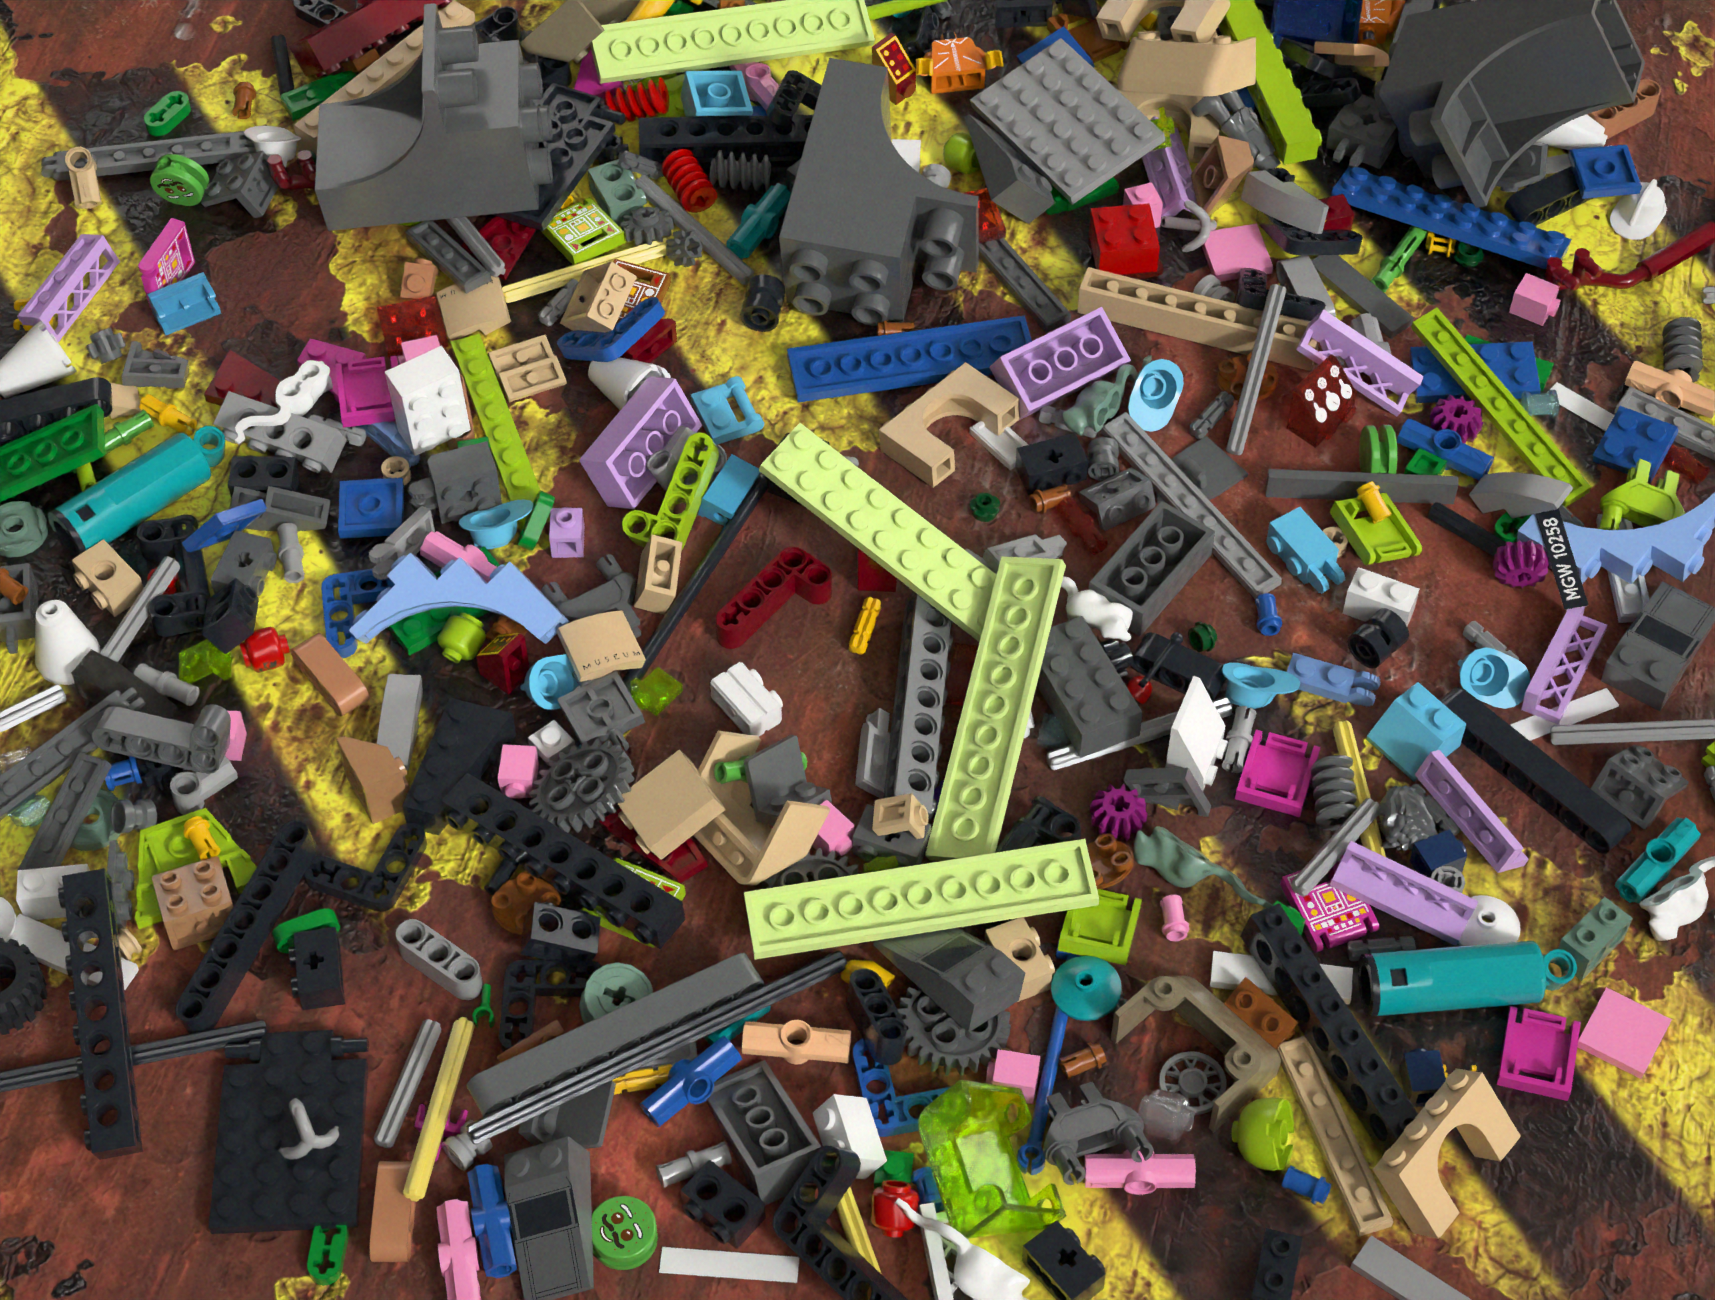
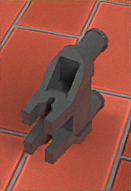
M611 554L606 555L609 563L606 562L604 557H601L596 563L597 569L605 577L607 583L572 600L567 599L557 582H550L553 591L550 590L547 584L541 589L544 596L569 620L568 623L600 613L622 610L635 638L641 636V630L638 628L640 619L632 609L636 579L631 573L624 572Z
M1093 1082L1079 1086L1080 1093L1085 1100L1081 1101V1106L1070 1109L1060 1092L1047 1096V1103L1052 1111H1049V1118L1052 1124L1046 1135L1043 1154L1049 1164L1057 1166L1063 1181L1067 1185H1074L1070 1173L1074 1176L1077 1184L1085 1177V1169L1078 1161V1157L1120 1143L1125 1144L1131 1158L1135 1162H1142L1137 1151L1141 1152L1145 1161L1152 1156L1154 1149L1143 1133L1144 1122L1139 1114L1124 1104L1103 1098Z

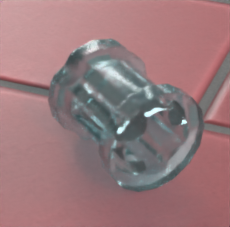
M1549 390L1548 393L1531 394L1529 391H1525L1522 394L1521 405L1531 417L1534 415L1557 417L1559 400L1556 390Z

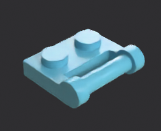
M739 376L730 378L725 384L691 394V402L707 435L710 436L714 444L718 445L756 433L764 427V421L761 415L755 412L745 392L746 386ZM735 397L745 417L744 421H737L726 398Z

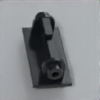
M926 6L923 8V11L918 10L911 15L908 28L909 35L906 36L903 46L908 57H914L919 54L924 56L925 53L932 49V42H934L936 29L939 27V20L937 14L932 12L930 6Z

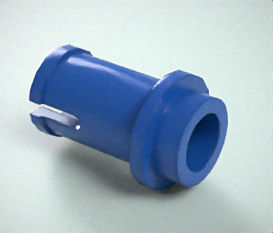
M1270 593L1261 594L1255 599L1259 617L1256 623L1257 629L1265 636H1273L1280 631L1282 619L1277 614L1275 596Z
M1290 1166L1284 1176L1282 1187L1310 1198L1311 1203L1315 1205L1317 1202L1324 1204L1330 1192L1331 1184L1326 1182V1178L1323 1176L1319 1179L1296 1169L1294 1166Z

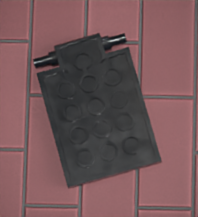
M553 82L549 87L542 85V99L533 100L534 106L548 105L551 114L552 140L539 142V148H549L553 182L551 184L539 185V209L491 214L543 232L615 133L614 123L622 125L625 121V114L609 109V106L605 105L603 98Z
M333 1030L266 1033L262 1036V1039H251L249 1043L225 1045L226 1058L250 1057L251 1061H260V1064L224 1065L209 1219L211 1234L314 1230L315 1226H321V1229H337L336 1225L358 1228L368 1062L367 1059L334 1060V1057H344L345 1053L368 1052V1038L344 1039L343 1035L335 1036ZM297 1098L305 1107L315 1135H325L335 1126H338L339 1137L329 1147L323 1149L312 1148L307 1155L299 1159H287L282 1156L279 1149L295 1147L301 1142L289 1109V1102Z

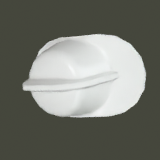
M255 126L246 129L244 132L245 136L253 141L256 152L263 150L268 157L274 154L280 155L285 168L287 161L295 158L297 141L301 140V137L296 136L289 130L276 126Z
M1655 179L1650 183L1640 182L1642 186L1640 194L1622 195L1612 210L1610 216L1611 227L1623 238L1641 240L1649 237L1665 216L1667 211L1663 191L1657 187V180Z

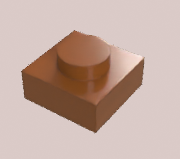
M375 48L364 51L365 54L357 59L342 63L345 71L352 70V72L360 74L378 60L380 56Z

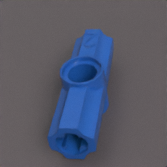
M1413 419L1406 420L1397 438V443L1416 452L1421 448L1447 460L1445 470L1453 468L1479 481L1485 474H1488L1494 460L1493 456L1462 443L1461 437L1457 432L1450 429L1436 431Z
M723 1035L693 1061L682 1059L676 1062L669 1071L668 1081L639 1105L651 1122L659 1128L689 1102L691 1104H700L706 1101L713 1092L714 1082L741 1061L742 1057L731 1041Z
M489 1164L478 1165L473 1170L467 1172L474 1207L471 1208L476 1239L480 1241V1252L486 1277H495L497 1279L509 1276L513 1271L517 1270L511 1238L513 1232L508 1204L504 1200V1190L498 1166Z

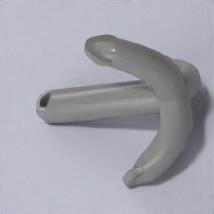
M1187 200L1184 202L1185 208L1195 214L1199 220L1163 216L1160 223L1165 228L1200 232L1194 240L1182 247V252L1193 251L1202 246L1209 238L1210 231H1214L1217 227V222L1210 219L1203 208L1193 201Z
M294 1098L289 1102V1109L301 1142L295 1147L280 1148L279 1152L284 1158L299 1159L307 1155L312 1148L323 1149L329 1147L339 1137V1127L335 1126L325 1135H315L303 1103Z

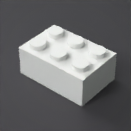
M442 345L385 371L398 431L415 456L432 450L436 446L471 430L459 370Z

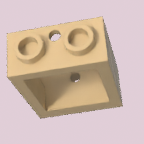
M613 262L584 270L560 324L573 331H612L637 276ZM580 296H583L585 299L583 303L579 300Z

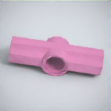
M759 62L729 66L732 71H742L749 99L758 101L767 111L779 87L771 77L770 67Z
M431 531L425 537L420 548L421 556L441 568L449 561H456L461 557L487 583L491 580V573L497 568L488 562L485 554L473 545L463 547L438 531Z
M1128 1149L1123 1154L1084 1155L1085 1188H1124L1126 1192L1136 1195L1152 1193L1156 1188H1195L1196 1166L1194 1154H1155L1153 1151L1152 1156L1145 1161L1141 1152L1137 1151L1142 1162H1135L1131 1158Z
M458 1199L445 1201L442 1205L437 1206V1220L441 1243H438V1253L442 1276L445 1277L447 1300H481L477 1271H480L476 1239L472 1235L468 1201H460Z

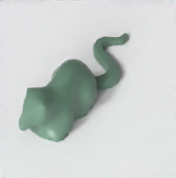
M1151 355L1143 359L1141 370L1152 360ZM1123 364L1117 372L1115 383L1100 380L1082 390L1076 399L1075 405L1062 413L1065 426L1079 436L1083 435L1086 426H1090L1095 432H1099L1105 421L1116 415L1124 395L1127 377L1134 383L1135 377L1138 374L1135 367Z
M1156 826L1151 836L1145 835L1142 831H1137L1133 847L1135 861L1138 864L1155 868L1170 884L1181 888L1192 887L1205 877L1214 874L1230 884L1233 890L1245 901L1262 905L1265 908L1273 906L1268 901L1246 890L1242 881L1235 874L1220 865L1212 863L1204 854L1180 840L1167 829Z

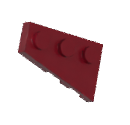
M496 216L478 231L505 263L504 268L506 272L498 277L504 281L507 279L536 229ZM463 243L461 247L482 265L469 247Z
M229 350L205 391L204 396L206 402L222 406L228 391L278 408L276 404V389L281 381Z
M621 808L616 810L615 813L606 816L605 821H599L602 828L680 884L708 867L707 861L691 837L661 860L652 851L646 854L638 845L635 837L639 834L634 827L630 830L618 815L622 811Z

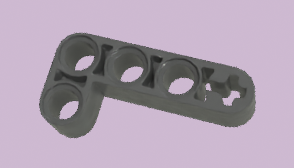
M213 704L206 705L202 709L195 725L112 706L103 712L92 733V740L99 748L106 751L211 774L219 769L229 748L231 718L226 709Z

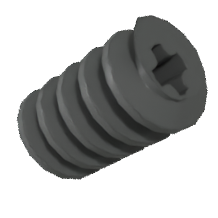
M719 150L716 157L711 161L709 181L714 186L718 179L721 188H725L728 181H730L732 189H736L741 181L744 190H748L751 183H753L754 190L758 192L764 184L767 192L771 176V164L768 155H764L762 162L758 163L757 155L753 154L750 162H748L745 153H741L739 159L735 160L734 153L730 151L727 159H724L722 150Z
M1691 317L1673 319L1665 325L1662 332L1663 371L1668 372L1671 369L1683 370L1691 377L1693 383L1698 381L1700 377L1699 372L1703 368L1702 326L1697 319Z
M1326 756L1317 760L1311 766L1312 786L1315 789L1313 798L1316 801L1314 809L1317 813L1315 820L1317 825L1324 830H1338L1357 809L1355 805H1352L1357 801V796L1351 793L1355 790L1356 785L1351 781L1354 778V771L1350 769L1353 765V759L1349 756Z

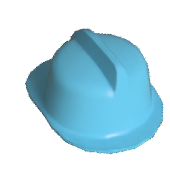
M1165 359L1153 360L1145 365L1135 377L1133 390L1129 398L1128 411L1129 415L1144 431L1160 430L1168 424L1173 415L1184 384L1183 374L1175 363Z
M514 500L487 510L472 512L459 520V526L470 532L474 546L478 549L483 546L486 549L499 548L513 540L517 532V521L527 516L533 510L534 504L530 500Z
M1483 647L1474 650L1464 660H1459L1457 663L1460 666L1459 676L1462 688L1476 699L1503 709L1515 707L1524 700L1526 689L1531 682L1530 673L1526 666L1516 658L1498 650Z
M567 654L538 660L526 673L525 683L520 685V688L526 691L528 697L543 709L554 710L560 708L557 699L572 692L579 685L572 675L574 669Z
M1227 663L1222 667V673L1228 679L1225 697L1229 699L1230 703L1247 706V708L1256 709L1264 707L1272 701L1276 694L1292 693L1298 690L1301 684L1299 679L1293 674L1282 670L1253 667L1242 663Z

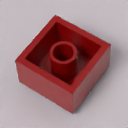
M1150 203L1091 208L1089 237L1096 269L1118 275L1157 272L1160 246Z

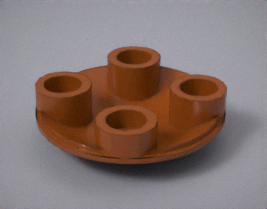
M1252 352L1248 355L1223 360L1219 364L1217 374L1218 386L1221 391H1226L1228 394L1233 395L1234 400L1239 401ZM1269 361L1266 364L1257 401L1271 395L1278 385L1277 370Z
M1102 834L1094 842L1087 844L1097 890L1117 884L1130 873L1134 864L1133 852L1128 845L1115 840L1114 835Z
M525 871L516 878L505 882L492 896V912L495 920L501 927L511 933L522 935L524 917L534 902H548L561 908V899L557 890L549 882L541 878H535Z

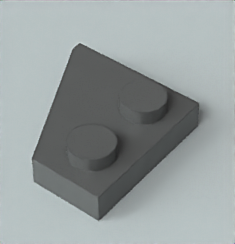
M132 341L122 373V382L124 386L166 387L169 389L185 388L189 373V362L184 358L171 356L159 349H155L153 353L142 349L140 342Z
M1188 767L1127 769L1124 782L1130 791L1137 788L1138 798H1145L1146 803L1160 804L1178 810L1180 803L1196 807L1199 816H1209L1211 804Z

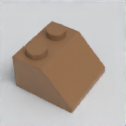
M1217 135L1192 172L1191 179L1197 205L1203 208L1209 216L1228 201L1233 192L1237 191L1240 182L1247 172L1251 171L1254 158L1251 155L1249 142Z
M345 736L337 738L345 775L372 824L402 812V805L410 790V786L405 778L407 771L399 756L394 758L387 746Z

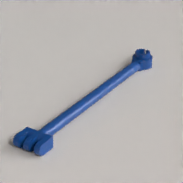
M1057 947L1056 958L1068 961L1081 956L1058 951ZM1057 1006L1027 1144L1021 1146L1017 1154V1166L1024 1174H1026L1029 1165V1158L1025 1156L1026 1153H1035L1038 1156L1032 1159L1031 1175H1037L1045 1167L1046 1159L1041 1146L1050 1107L1047 1103V1096L1052 1095L1068 1020V1016L1062 1013Z

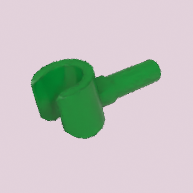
M490 984L482 986L481 1004L474 1010L472 1015L476 1028L479 1026V1018L485 1015L490 1017V1028L495 1025V1017L490 1008Z

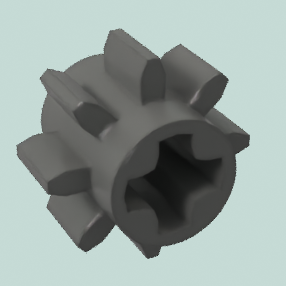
M684 230L673 232L674 239L666 240V255L670 260L674 261V266L684 265V267L695 265L694 258L702 257V242L698 237L694 236V231L684 232Z
M107 328L90 335L92 343L86 347L91 359L99 357L101 364L123 356L120 349L124 348L126 344L121 332L113 334L112 329Z

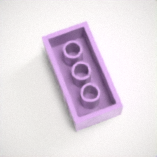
M1100 307L999 357L989 368L998 384L1019 398V420L1041 410L1042 407L1051 405L1117 372L1120 366L1129 363L1131 359L1105 311Z
M648 377L579 459L608 507L635 509L657 482L646 466L650 456L656 451L665 448L679 426H687L695 432L702 426L675 378Z

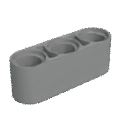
M1308 255L1277 262V277L1280 285L1286 288V293L1320 300L1326 304L1325 311L1336 317L1334 304Z
M417 919L406 920L398 926L396 938L401 957L407 963L461 1000H471L480 995L483 981L479 964L473 957ZM419 939L415 943H408L410 940ZM437 958H445L443 961L434 962ZM464 976H472L468 980H459Z

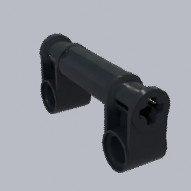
M509 6L500 7L492 14L472 24L476 29L478 44L519 40L521 36L518 12ZM523 57L524 64H529L530 62ZM546 57L536 62L540 67L542 85L549 87L553 82L568 87L571 84L570 63Z
M179 515L173 518L149 520L141 524L137 529L143 558L150 562H159L168 556L175 558L180 565L177 573L181 592L156 596L149 603L153 629L158 635L163 637L202 631L208 599L211 597L202 549L190 553L186 551L182 544L184 540L198 529V520L192 515ZM182 524H185V526H186V529H185V530H183Z
M1035 796L1031 802L1032 807L1024 817L1018 818L1015 825L997 847L995 853L1035 847L1038 842L1048 845L1080 840V822L1077 817L1055 806L1048 799L1042 796ZM1064 832L1072 833L1069 837L1059 836ZM1014 919L990 922L989 924L995 927Z

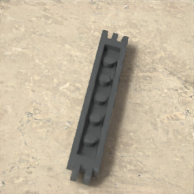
M245 131L86 148L96 162L97 176L155 170L158 159L167 154L181 155L195 161L199 165L221 163L226 159L232 160L246 153H256L254 143L245 136ZM69 150L58 151L53 156L42 158V176L46 178L53 177L59 181L69 180V169L65 162V156ZM78 159L74 167L83 168L87 164L88 159Z
M133 687L123 694L116 690L0 776V821L68 771L79 752L89 755L99 748L92 740V733L103 712L108 707H121L134 711L142 708L146 703L142 697L131 704L128 703L137 694V691Z

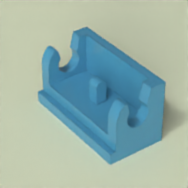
M204 272L147 294L152 313L165 336L221 314L220 307L214 299L216 297L215 292Z
M731 454L703 496L698 515L725 526L728 521L727 518L732 519L739 505L761 475L759 468Z

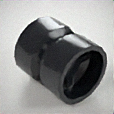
M765 274L755 275L750 278L740 313L741 321L745 326L760 332L771 331L777 327L786 293L782 281Z
M1381 608L1366 621V624L1361 625L1348 637V648L1358 662L1368 668L1375 669L1390 657L1391 653H1394L1408 641L1409 630L1399 615L1387 608Z

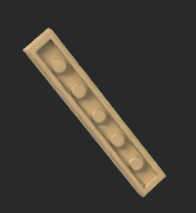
M1305 1036L1282 1042L1277 1049L1281 1058V1066L1357 1236L1360 1237L1392 1227L1394 1221L1319 1057Z

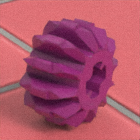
M1450 394L1446 400L1439 399L1436 406L1431 410L1429 418L1430 428L1436 431L1443 429L1453 430L1460 435L1462 443H1466V441L1473 443L1477 434L1482 429V409L1475 407V400L1467 402L1464 400L1463 395L1459 399H1455Z
M1519 539L1515 543L1506 542L1505 546L1497 548V553L1494 555L1493 560L1495 577L1499 579V583L1508 584L1510 588L1521 586L1523 589L1527 585L1536 586V582L1545 580V575L1548 573L1549 568L1547 552L1544 551L1543 545L1534 544L1533 540L1521 542Z
M1124 783L1120 789H1115L1109 784L1106 792L1098 790L1095 800L1090 804L1092 827H1099L1098 832L1100 835L1109 833L1114 835L1115 839L1121 835L1128 841L1131 833L1137 834V831H1141L1142 825L1147 820L1145 798H1138L1137 788L1129 792L1126 791Z

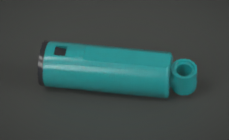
M204 426L196 431L193 440L185 433H176L48 513V519L57 538L71 556L75 558L103 539L107 543L112 542L201 486L211 477L210 467L217 466L224 458L225 436L223 432L213 426ZM205 444H212L216 448L208 450L203 448L202 446Z
M1534 941L1361 954L1358 964L1359 993L1363 1010L1367 1017L1539 1003L1545 995V989L1551 991L1558 990L1574 978L1577 972V964L1575 958L1565 950L1555 949L1546 955H1542L1540 947ZM1549 963H1555L1560 967L1561 977L1551 974L1548 968Z

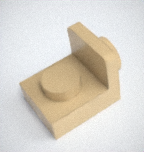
M912 793L875 800L872 830L878 836L909 830L916 839L924 838L925 825L928 824L929 819L927 809Z

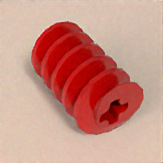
M659 78V86L657 87L653 80H648V89H645L643 83L639 82L636 92L632 85H627V94H624L621 87L616 88L615 97L610 90L605 92L606 105L609 106V109L624 113L625 121L627 120L628 122H633L636 118H646L647 115L654 117L658 112L660 114H667L669 111V91L662 78Z
M679 149L673 151L663 162L662 174L686 211L691 213L705 211L716 202L718 198L717 191L713 188L712 183L708 180L707 175L703 172L702 167L697 159L693 157L694 154L690 150Z

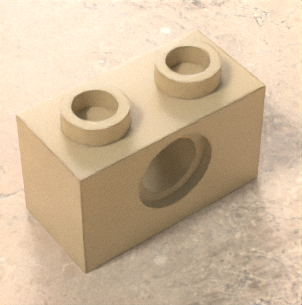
M651 535L641 553L634 602L635 608L665 615L676 596L683 542Z
M104 539L72 559L76 571L73 574V578L82 590L88 589L96 605L101 610L106 608L114 617L131 607L144 588L140 576Z
M1024 917L985 930L984 942L1002 951L1025 972L1019 1001L1051 989L1052 975L1055 974L1054 964L1048 954L1043 955L1039 947L1040 939L1034 927L1029 928ZM1022 956L1028 960L1019 961L1015 957Z

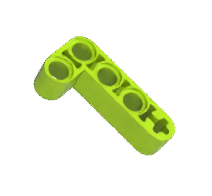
M698 432L691 435L686 441L657 516L640 510L630 511L625 515L622 521L623 531L633 543L645 547L652 534L663 537L667 532H675L673 540L683 542V549L719 458L718 448L709 435ZM705 446L708 448L707 451H701L698 455V450H704ZM691 474L698 475L695 483L691 485L684 484L687 476ZM686 503V509L682 513L673 514V509L677 504ZM637 523H646V527L641 533H633V528Z

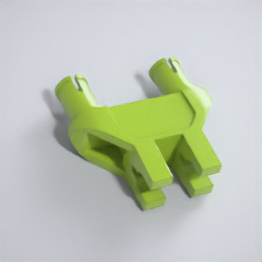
M1639 459L1636 467L1629 469L1626 483L1601 498L1599 506L1603 514L1598 529L1619 530L1621 518L1643 527H1648L1686 514L1676 496L1680 474L1667 470L1664 479L1659 478L1655 487L1647 483L1651 463Z

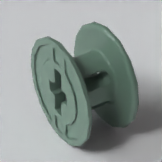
M618 962L602 966L593 972L581 994L579 1008L583 1022L587 1024L652 994L653 989L650 981L643 972L632 965ZM614 997L621 1000L619 1006L612 1003Z

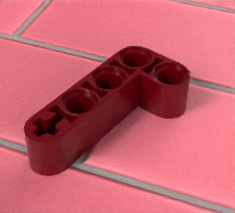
M791 546L783 549L717 613L716 633L718 643L726 649L740 647L795 593L812 604L820 605L826 603L832 597L831 569L799 547Z

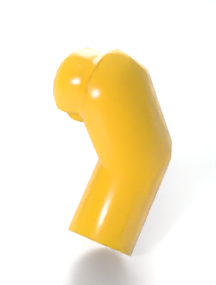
M850 960L845 965L846 969L841 972V979L849 984L850 976L855 970H873L881 977L886 989L891 986L895 979V975L872 960Z

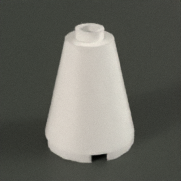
M1586 114L1556 128L1536 142L1546 143L1550 147L1570 150L1603 147L1608 136L1604 134L1605 128Z
M42 320L35 324L0 360V394L5 399L77 372L72 365L66 366L71 361L53 334H50L47 329L42 331L47 327Z
M621 357L610 362L592 361L588 371L589 379L619 410L624 407L648 377L671 378L665 368L659 365Z
M60 600L44 602L36 611L35 664L45 680L59 685L75 684L76 679L83 676L85 678L91 676L100 664L98 656L101 650L97 639L66 603Z

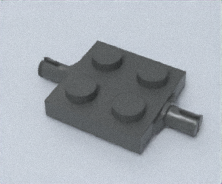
M573 671L572 675L579 686L557 700L581 745L584 741H587L592 746L596 739H599L601 743L611 740L613 745L618 744L621 749L623 747L627 751L629 743L623 734L645 723V720L618 672L614 671L602 678L579 682L575 671Z

